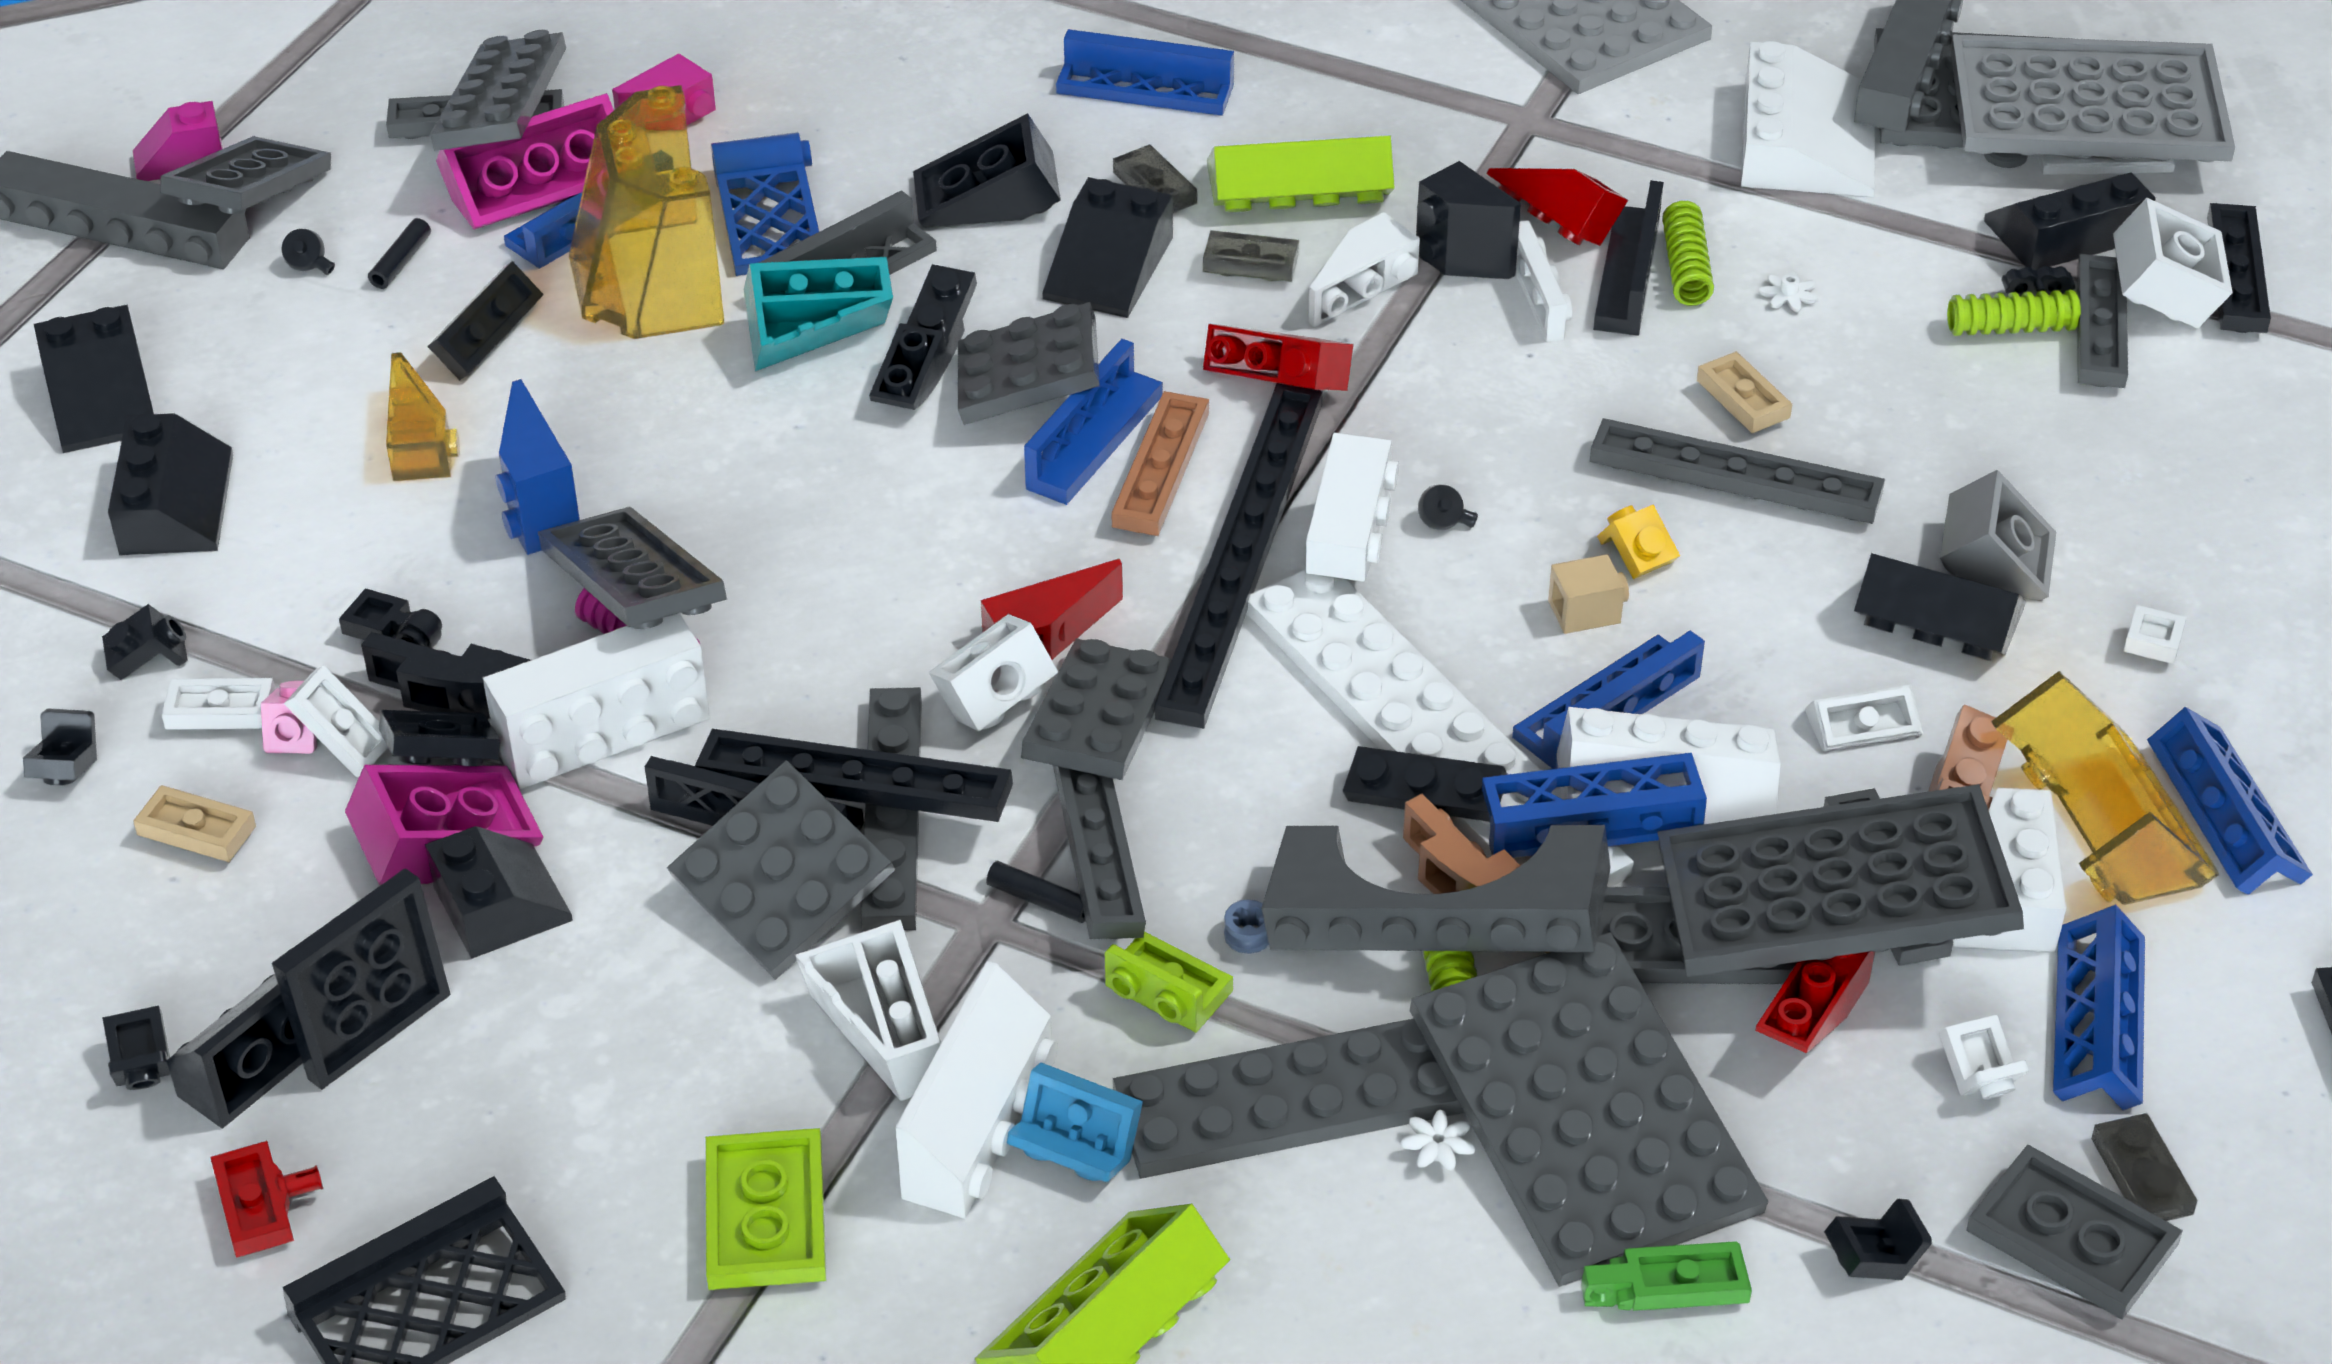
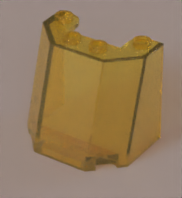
M681 85L671 87L657 86L650 90L637 91L597 124L569 252V261L582 318L593 323L602 319L620 327L622 335L632 339L724 324L711 194L705 175L691 168L685 116L686 104Z

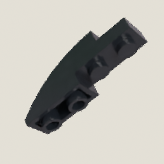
M931 265L907 324L900 323L869 394L870 401L915 410L928 398L942 378L957 350L958 340H961L964 334L963 317L977 286L975 272Z
M371 632L361 644L368 680L399 689L403 707L418 711L484 713L487 719H490L483 678L531 661L530 659L508 654L501 650H494L472 643L462 656H457L446 651L428 648L400 638H392Z

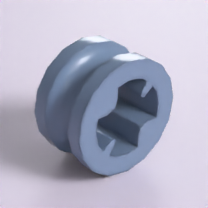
M1249 899L1241 900L1230 905L1226 910L1224 916V938L1231 949L1239 953L1251 954L1267 948L1269 942L1262 913L1263 903Z

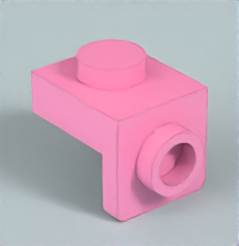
M304 681L281 683L280 688H276L261 702L263 749L266 753L310 754L316 750V736L284 705Z

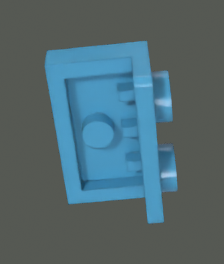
M1041 1062L1031 1070L1022 1119L1008 1132L1007 1144L1023 1150L1027 1156L1041 1161L1050 1160L1073 1169L1078 1176L1084 1179L1108 1182L1131 1160L1143 1101Z

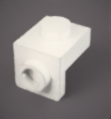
M1997 1014L1948 1026L1939 1032L1960 1096L1981 1092L1982 1098L1986 1100L2005 1095L2016 1089L2014 1081L2029 1072L2026 1060L2013 1061Z

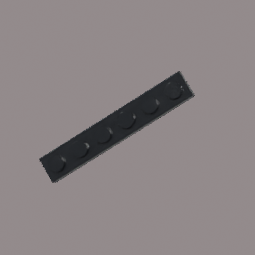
M713 728L695 764L697 768L761 783L787 760L825 798L999 822L1013 786L1011 769Z

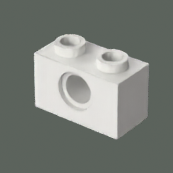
M1009 614L929 671L931 678L956 721L977 731L993 727L1001 722L1006 716L1008 709L1021 700L1029 699L1039 694L1045 688V682L1059 673L1032 624ZM1000 667V678L997 681V683L992 686V675L994 671Z

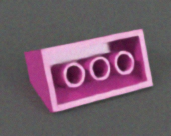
M607 93L533 116L521 139L440 150L436 159L452 202L474 230L567 200L635 162Z

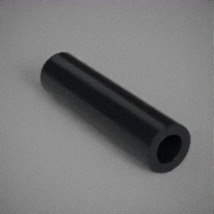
M420 218L413 219L368 273V279L373 286L380 289L387 288L431 234V228L426 221Z
M998 860L990 867L986 879L987 885L1079 923L1086 921L1079 893Z

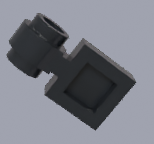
M366 588L339 618L342 634L365 640L371 632L388 637L395 635V638L433 648L442 636V622L434 612L427 609L410 612L408 600Z

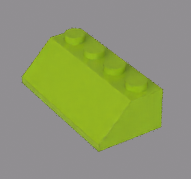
M1391 135L1214 146L1207 158L1214 206L1225 205V212L1252 210L1251 203L1269 202V209H1289L1296 207V201L1313 200V206L1316 207L1339 205L1340 198L1357 197L1358 204L1379 203L1384 201L1383 195H1389L1395 189Z
M1192 1203L1129 1211L974 1359L977 1364H1136L1141 1356L1138 1350L1151 1338L1158 1337L1170 1330L1179 1320L1177 1312L1188 1301L1195 1300L1210 1291L1217 1282L1215 1275L1230 1261V1258Z

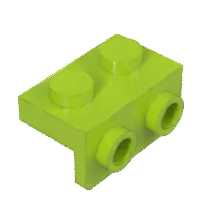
M1145 931L1144 938H1135L1125 950L1112 944L1105 951V986L1111 988L1120 997L1132 999L1157 1012L1166 1021L1178 1023L1195 1033L1199 1031L1233 992V976Z

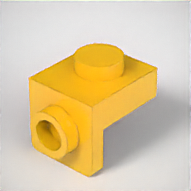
M1654 504L1638 511L1634 509L1633 505H1630L1613 513L1607 518L1610 525L1597 536L1601 545L1611 541L1614 542L1633 579L1668 565L1680 557Z

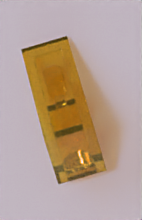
M401 352L391 353L386 447L393 481L451 477L452 457L460 456L457 428L449 429L446 409Z

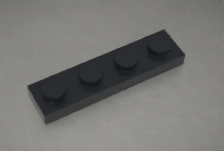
M2210 203L2207 215L2208 226L2222 232L2233 292L2218 307L2220 330H2230L2239 333H2267L2271 316L2256 206Z

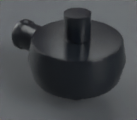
M296 229L284 238L281 247L282 255L285 262L291 268L299 271L318 268L325 275H329L334 270L335 263L324 257V243L316 232L309 229Z
M1438 484L1430 486L1422 493L1418 502V513L1421 520L1433 529L1446 530L1455 526L1458 522L1472 528L1478 518L1476 512L1464 509L1461 495L1457 490L1448 485Z

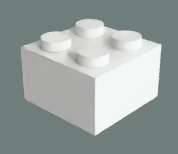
M2146 198L2113 233L2122 295L2126 296L2133 303L2144 304L2164 313L2171 320H2180L2198 329L2233 293L2221 231Z

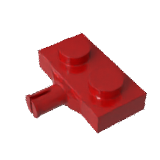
M268 1141L211 1156L236 1258L294 1241L287 1216L290 1207L289 1198L323 1189L317 1165L283 1176L282 1171L272 1160Z

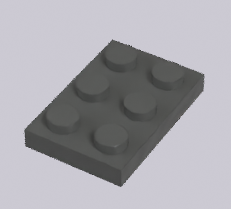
M2028 1144L1970 1215L1966 1229L1969 1233L2123 1320L2177 1248L2183 1232L2180 1228Z

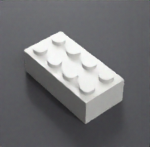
M680 613L664 617L660 625L652 628L635 629L625 626L483 678L491 726L500 738L499 757L503 764L508 766L519 790L710 719L701 645Z

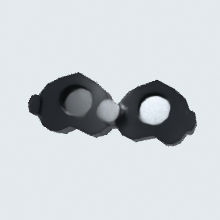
M2042 266L2038 270H2033L2031 267H2025L2020 270L2011 269L2001 279L2006 293L2017 292L2020 297L2024 292H2032L2034 289L2037 292L2045 291L2050 295L2054 290H2059L2064 294L2065 291L2076 288L2071 273L2063 266L2056 268Z

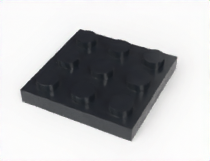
M406 868L271 963L307 1079L321 1090L451 995L420 878Z

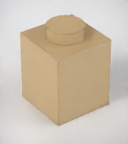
M1608 554L1551 565L1548 602L1564 634L1621 623L1623 602H1627L1629 599V587L1625 575L1622 572L1617 573Z

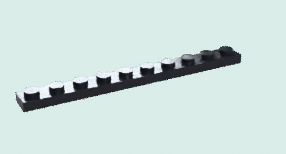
M1276 384L1157 697L1155 720L1205 728L1246 616L1250 595L1255 591L1321 410L1323 391Z

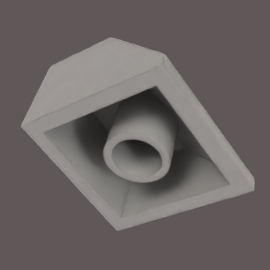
M1995 470L1949 494L1940 559L1945 569L1950 574L1956 575L1959 578L2017 593L2025 599L2041 601L2049 597L2056 531L1998 470Z

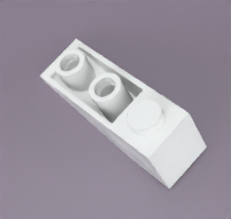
M1385 212L1351 228L1309 286L1308 323L1316 327L1417 275L1420 238Z

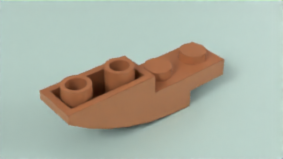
M1964 704L1957 713L1944 755L1936 765L1928 792L1979 784L1989 811L1993 797H1990V793L2012 724Z
M1423 794L1405 802L1403 839L1419 854L1418 880L1433 894L1458 892L1482 886L1511 873L1521 866L1505 850L1486 858L1482 848L1476 842L1469 841L1454 826L1450 816L1444 810L1437 809Z

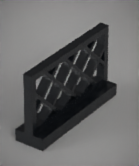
M495 1176L282 1287L288 1317L298 1333L303 1332L322 1364H340L334 1354L344 1356L342 1364H353L354 1358L382 1364H449L566 1300L564 1288L508 1206L506 1192ZM502 1226L513 1240L508 1257L477 1251L481 1237ZM519 1251L521 1252L526 1261L517 1259ZM442 1258L463 1262L456 1285L425 1280L429 1265ZM472 1264L503 1270L496 1294L465 1288ZM513 1273L537 1277L545 1289L528 1300L506 1296ZM389 1286L410 1290L403 1314L372 1308L376 1293ZM420 1293L451 1299L444 1322L412 1316ZM363 1301L361 1306H360V1305H355V1304H357V1303ZM460 1301L492 1307L488 1321L476 1328L453 1324ZM501 1309L508 1310V1311H506V1312L500 1314ZM335 1315L357 1319L349 1343L324 1338L316 1325ZM367 1321L398 1327L390 1351L359 1345ZM408 1329L439 1335L435 1350L423 1357L400 1353ZM449 1338H454V1340L447 1343Z

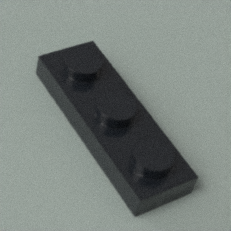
M511 261L497 273L427 347L460 381L486 357L544 294Z
M1358 746L1342 791L1350 802L1405 809V802L1423 794L1437 809L1444 810L1449 816L1490 822L1482 791V778L1508 774L1504 766ZM1498 794L1499 800L1501 802L1503 794Z

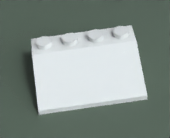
M1776 41L1750 42L1744 95L1741 187L1874 197L1875 127L1854 122L1858 91L1862 80L1795 45L1781 44Z

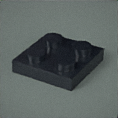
M380 710L379 731L392 756H399V761L428 764L431 762V757L452 758V762L457 765L480 766L483 764L484 759L499 760L500 738L484 713Z

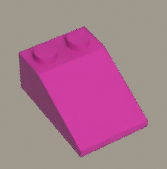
M364 765L345 809L346 816L379 885H382L405 868L419 877L421 884L432 883L425 844L474 826L531 843L534 847L540 845L544 838L508 766Z

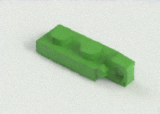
M1737 1241L1624 1249L1623 1256L1610 1259L1609 1264L1584 1266L1581 1281V1291L1585 1306L1613 1307L1617 1304L1618 1309L1628 1311L1631 1309L1639 1311L1743 1304L1750 1302L1752 1293L1741 1246Z

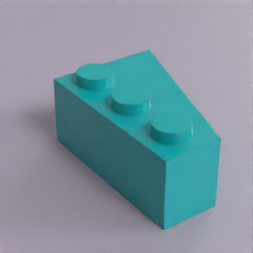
M887 257L750 263L743 290L755 372L884 324L893 300Z

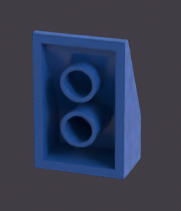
M522 379L513 381L511 385L499 448L502 473L497 474L495 479L500 496L508 506V510L502 511V520L510 539L518 538L526 554L530 555L542 551L538 531L580 520L572 464Z

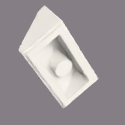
M1911 685L1812 701L1805 708L1809 723L1823 751L1923 734Z

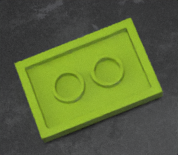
M820 1128L705 1136L706 1277L708 1290L826 1281L823 1165Z

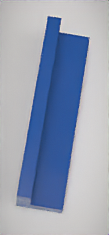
M1068 29L1064 37V65L1056 82V94L1223 116L1234 86V51ZM1073 75L1091 78L1084 82L1071 80ZM1118 82L1132 83V85L1127 87L1115 86L1114 84ZM1161 87L1174 89L1167 93L1156 91V89ZM1201 93L1218 94L1217 99L1198 97L1197 95Z
M659 148L645 157L636 160L615 174L504 235L505 246L537 268L544 267L675 191L672 154Z
M1121 338L1098 364L1100 386L1071 394L1024 445L1026 490L1067 505L1161 399L1163 382L1134 372L1133 342Z
M1691 630L1671 643L1657 634L1513 726L1512 738L1549 767L1558 769L1557 750L1568 707L1598 708L1605 711L1644 714L1700 677L1705 640ZM1542 728H1544L1543 739L1536 734Z
M2184 707L2147 739L2238 890L2249 895L2276 872L2300 885L2313 875L2220 726Z
M1692 753L1482 778V791L1490 817L1489 847L1492 855L1505 850L1513 858L1533 856L1545 841L1551 825H1605L1608 846L1658 841L1657 831L1704 825L1707 797ZM1683 772L1687 785L1668 787L1656 780L1660 775ZM1623 780L1634 787L1630 792L1615 793L1604 786L1608 781ZM1570 786L1582 792L1577 798L1565 800L1551 794L1555 788ZM1517 792L1529 798L1524 805L1501 807L1498 794Z
M2116 904L2062 925L2058 940L2053 1092L2063 1102L2102 1088L2122 1110H2126L2143 1104L2145 936ZM2096 933L2095 939L2082 954L2078 953L2077 940ZM2090 970L2095 972V978L2081 995L2076 994V986ZM2088 1012L2093 1013L2094 1020L2080 1037L2074 1035V1029ZM2087 1054L2092 1055L2093 1069L2073 1076L2074 1069Z

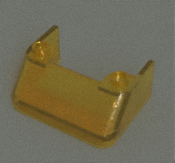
M2060 671L1991 721L1995 729L2022 752L2027 762L2022 764L2021 768L2031 783L2038 790H2042L2047 786L2062 802L2093 852L2081 861L2079 865L2090 876L2092 884L2107 902L2110 903L2116 898L2121 904L2128 905L2202 888L2219 876L2214 863L2136 744L2114 720Z

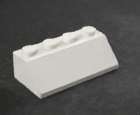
M1568 707L1557 750L1558 768L1692 753L1707 797L1704 824L1772 815L1777 812L1781 762L1775 729L1756 725L1744 726L1716 723L1702 719L1688 720L1660 717L1653 714L1605 711L1598 708ZM1683 772L1660 775L1656 780L1668 787L1687 785ZM1623 780L1608 781L1604 787L1615 793L1630 792L1634 786ZM1570 786L1560 787L1561 799L1563 800L1577 798L1582 793Z
M986 961L896 1125L902 1199L964 1219L975 1199H983L992 1180V1166L998 1155L1004 1157L1011 1145L1007 1144L1008 1132L1015 1126L1014 1124L1020 1113L1023 1114L1031 1070L1041 1062L1053 1067L1058 1050L1057 1041L1052 1040L1051 1015L996 963Z

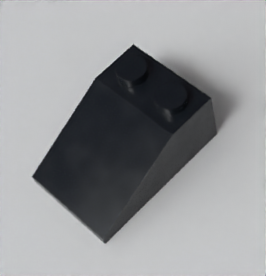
M1028 113L913 171L918 221L922 227L1023 220L1035 213H1043L1051 208L1053 204L1061 201L1053 150Z
M1088 177L1072 204L1042 292L1043 299L1062 304L1076 305L1090 302L1094 311L1128 318L1173 239V195L1157 192L1149 188H1138L1114 183L1107 179Z
M128 304L117 307H103L93 312L68 317H55L48 321L34 324L40 358L63 453L122 441L126 415L154 414Z

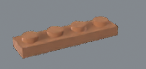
M1167 391L1163 392L1111 513L1112 528L1159 536L1208 418L1209 399Z

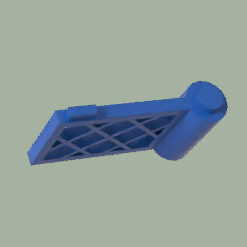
M795 132L711 143L714 175L719 190L736 276L747 275L750 263H759L786 249L796 239L802 241L820 232L805 167L812 166L809 140L801 141L799 133ZM798 181V185L789 194L774 188L779 183ZM746 187L753 190L745 200L729 193L730 189ZM764 197L778 202L770 212L756 206ZM789 209L804 215L796 224L781 218ZM746 214L760 221L751 230L737 224ZM770 227L785 233L777 242L762 236ZM751 245L766 251L760 257L742 259V254Z

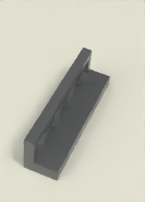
M901 190L759 263L887 257L889 274L891 275L937 251L936 240L914 224L913 200ZM906 238L915 243L910 247H893L894 244Z

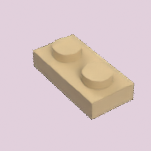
M1737 351L1698 366L1697 381L1751 433L1791 417L1792 403Z
M163 785L157 789L133 820L136 833L139 836L226 862L231 861L256 827L252 811Z

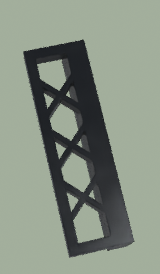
M1650 180L1646 207L1625 206L1612 226L1593 330L1639 336L1659 228L1664 185L1662 181Z
M650 756L644 766L651 810L711 826L716 824L760 784ZM828 800L859 831L864 824L863 809Z

